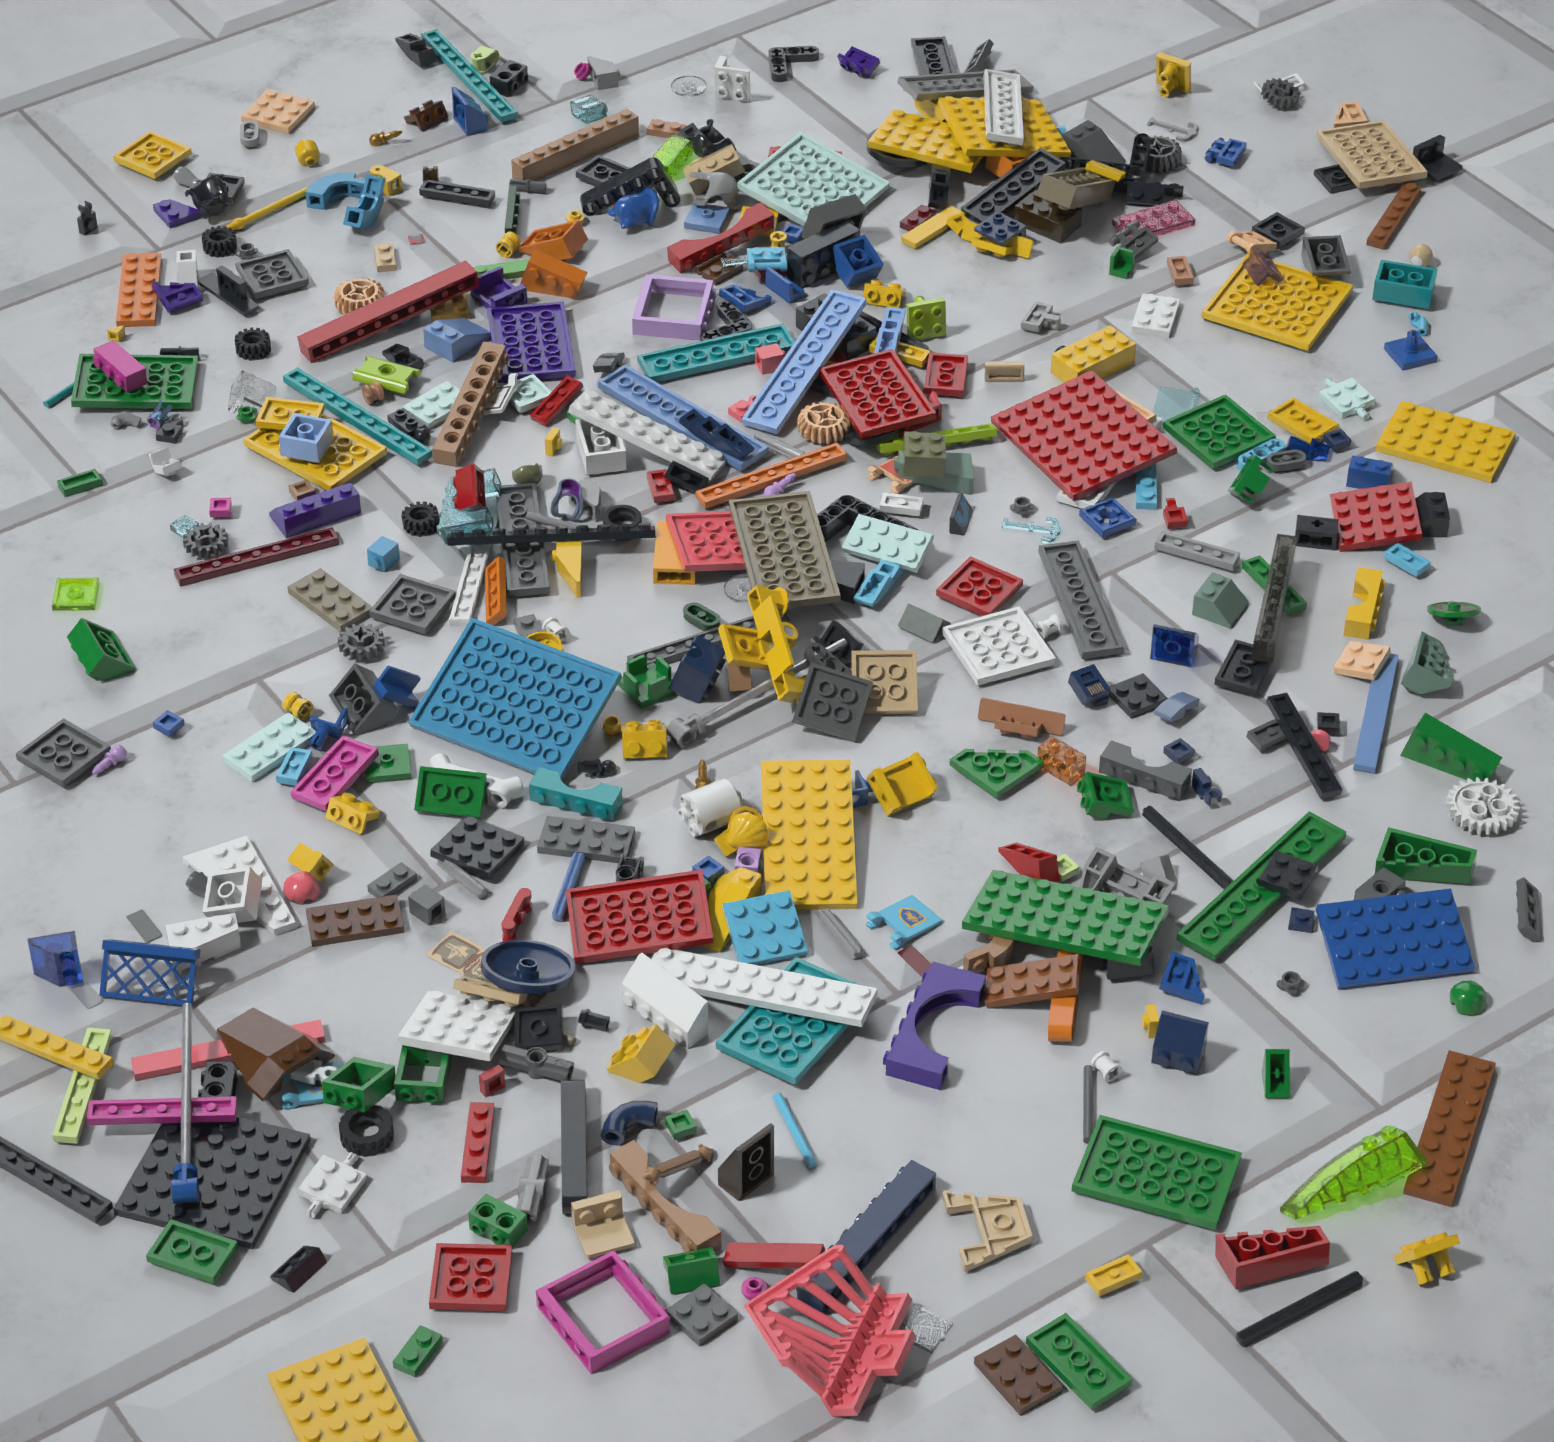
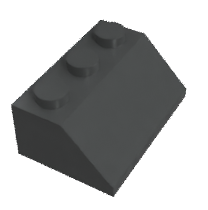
M354 663L329 694V697L340 714L343 708L348 709L349 721L347 725L353 734L357 736L386 726L396 714L398 708L393 701L382 698L374 687L378 679L374 672Z

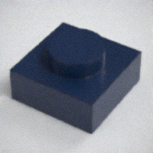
M1342 429L1325 433L1323 436V441L1333 451L1351 446V439Z
M1179 738L1164 746L1163 753L1173 762L1181 764L1194 757L1195 749Z
M1292 907L1288 930L1311 933L1315 911Z

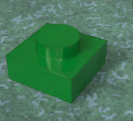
M688 1110L665 1117V1125L674 1140L697 1133V1126Z

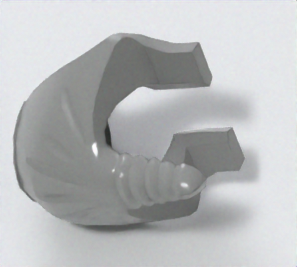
M722 172L690 173L689 177L704 179L710 182L707 193L705 195H696L693 205L704 206L711 197L719 195L722 197L724 204H727V207L738 209V204H736L738 188L734 177Z

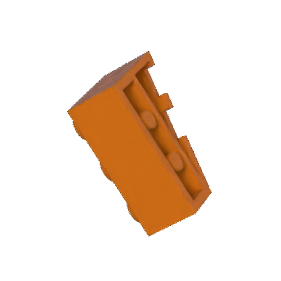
M535 249L528 261L520 285H525L527 291L576 299L583 286L587 272Z

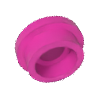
M582 62L579 63L574 69L576 78L579 80L587 78L590 74V65Z
M750 1277L744 1280L741 1285V1292L749 1301L767 1290L765 1281L758 1277Z

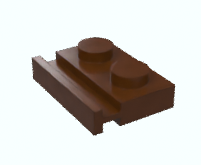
M726 253L697 267V274H701L702 278L706 280H713L714 285L743 271V264L731 256L727 257Z

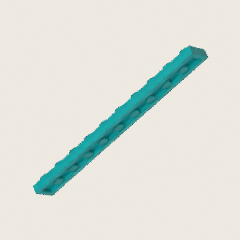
M437 29L421 33V37L425 39L426 45L434 48V53L501 123L517 118V111Z
M297 367L283 375L284 383L311 400L324 403L327 410L416 465L432 457V450L300 368Z

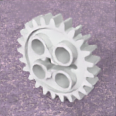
M1476 777V781L1473 782L1470 778H1467V783L1459 781V786L1453 785V789L1449 790L1446 799V811L1449 812V818H1454L1453 823L1461 822L1460 828L1469 827L1468 832L1476 829L1478 834L1481 831H1485L1489 835L1490 831L1493 830L1498 834L1499 829L1506 831L1507 826L1513 827V822H1517L1520 801L1516 800V794H1511L1512 789H1504L1505 784L1498 786L1497 780L1489 783L1488 778H1485L1483 782Z

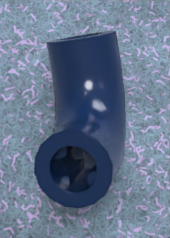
M630 1101L619 1105L607 1116L601 1131V1139L610 1145H620L624 1142L626 1132L631 1126H655L658 1103L652 1101Z

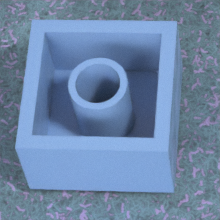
M294 413L279 435L281 456L319 463L334 439L332 420Z

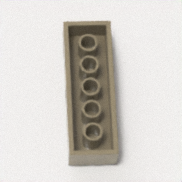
M1084 167L1047 173L1042 176L1036 196L1041 197L1043 202L1059 204L1058 207L1063 210L1076 209V207L1082 208L1083 206L1110 201L1116 181L1087 171Z

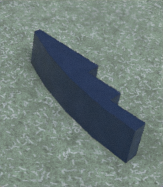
M694 408L680 417L679 423L693 435L729 456L741 460L755 449L728 424L725 423L721 426L711 416L704 418Z

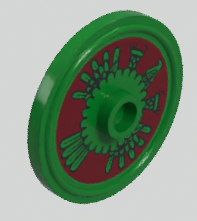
M1438 602L1428 605L1427 612L1443 617L1445 625H1462L1465 617L1479 615L1481 607L1467 602ZM1450 617H1457L1455 620L1450 619Z

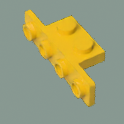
M971 221L964 222L961 239L970 241L972 246L977 247L976 250L981 252L989 250L998 257L1014 254L1030 258L1034 244L1033 240L1017 235L1004 245H1001L975 232L974 227L978 225L977 223Z

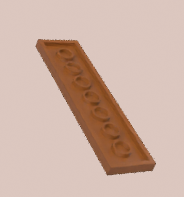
M1448 1051L1403 1194L1452 1207L1496 1062Z

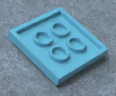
M790 890L723 903L722 909L738 962L761 965L808 954Z

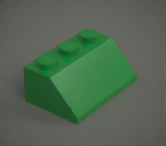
M81 618L67 635L71 649L76 652L79 662L84 665L86 674L91 678L107 681L136 670L135 665L114 631Z

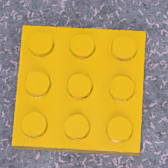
M149 131L113 155L114 162L156 179L190 156L192 152L188 146Z

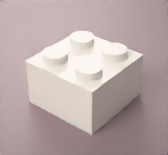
M251 867L209 872L203 914L206 917L235 913L237 923L257 920L262 879Z

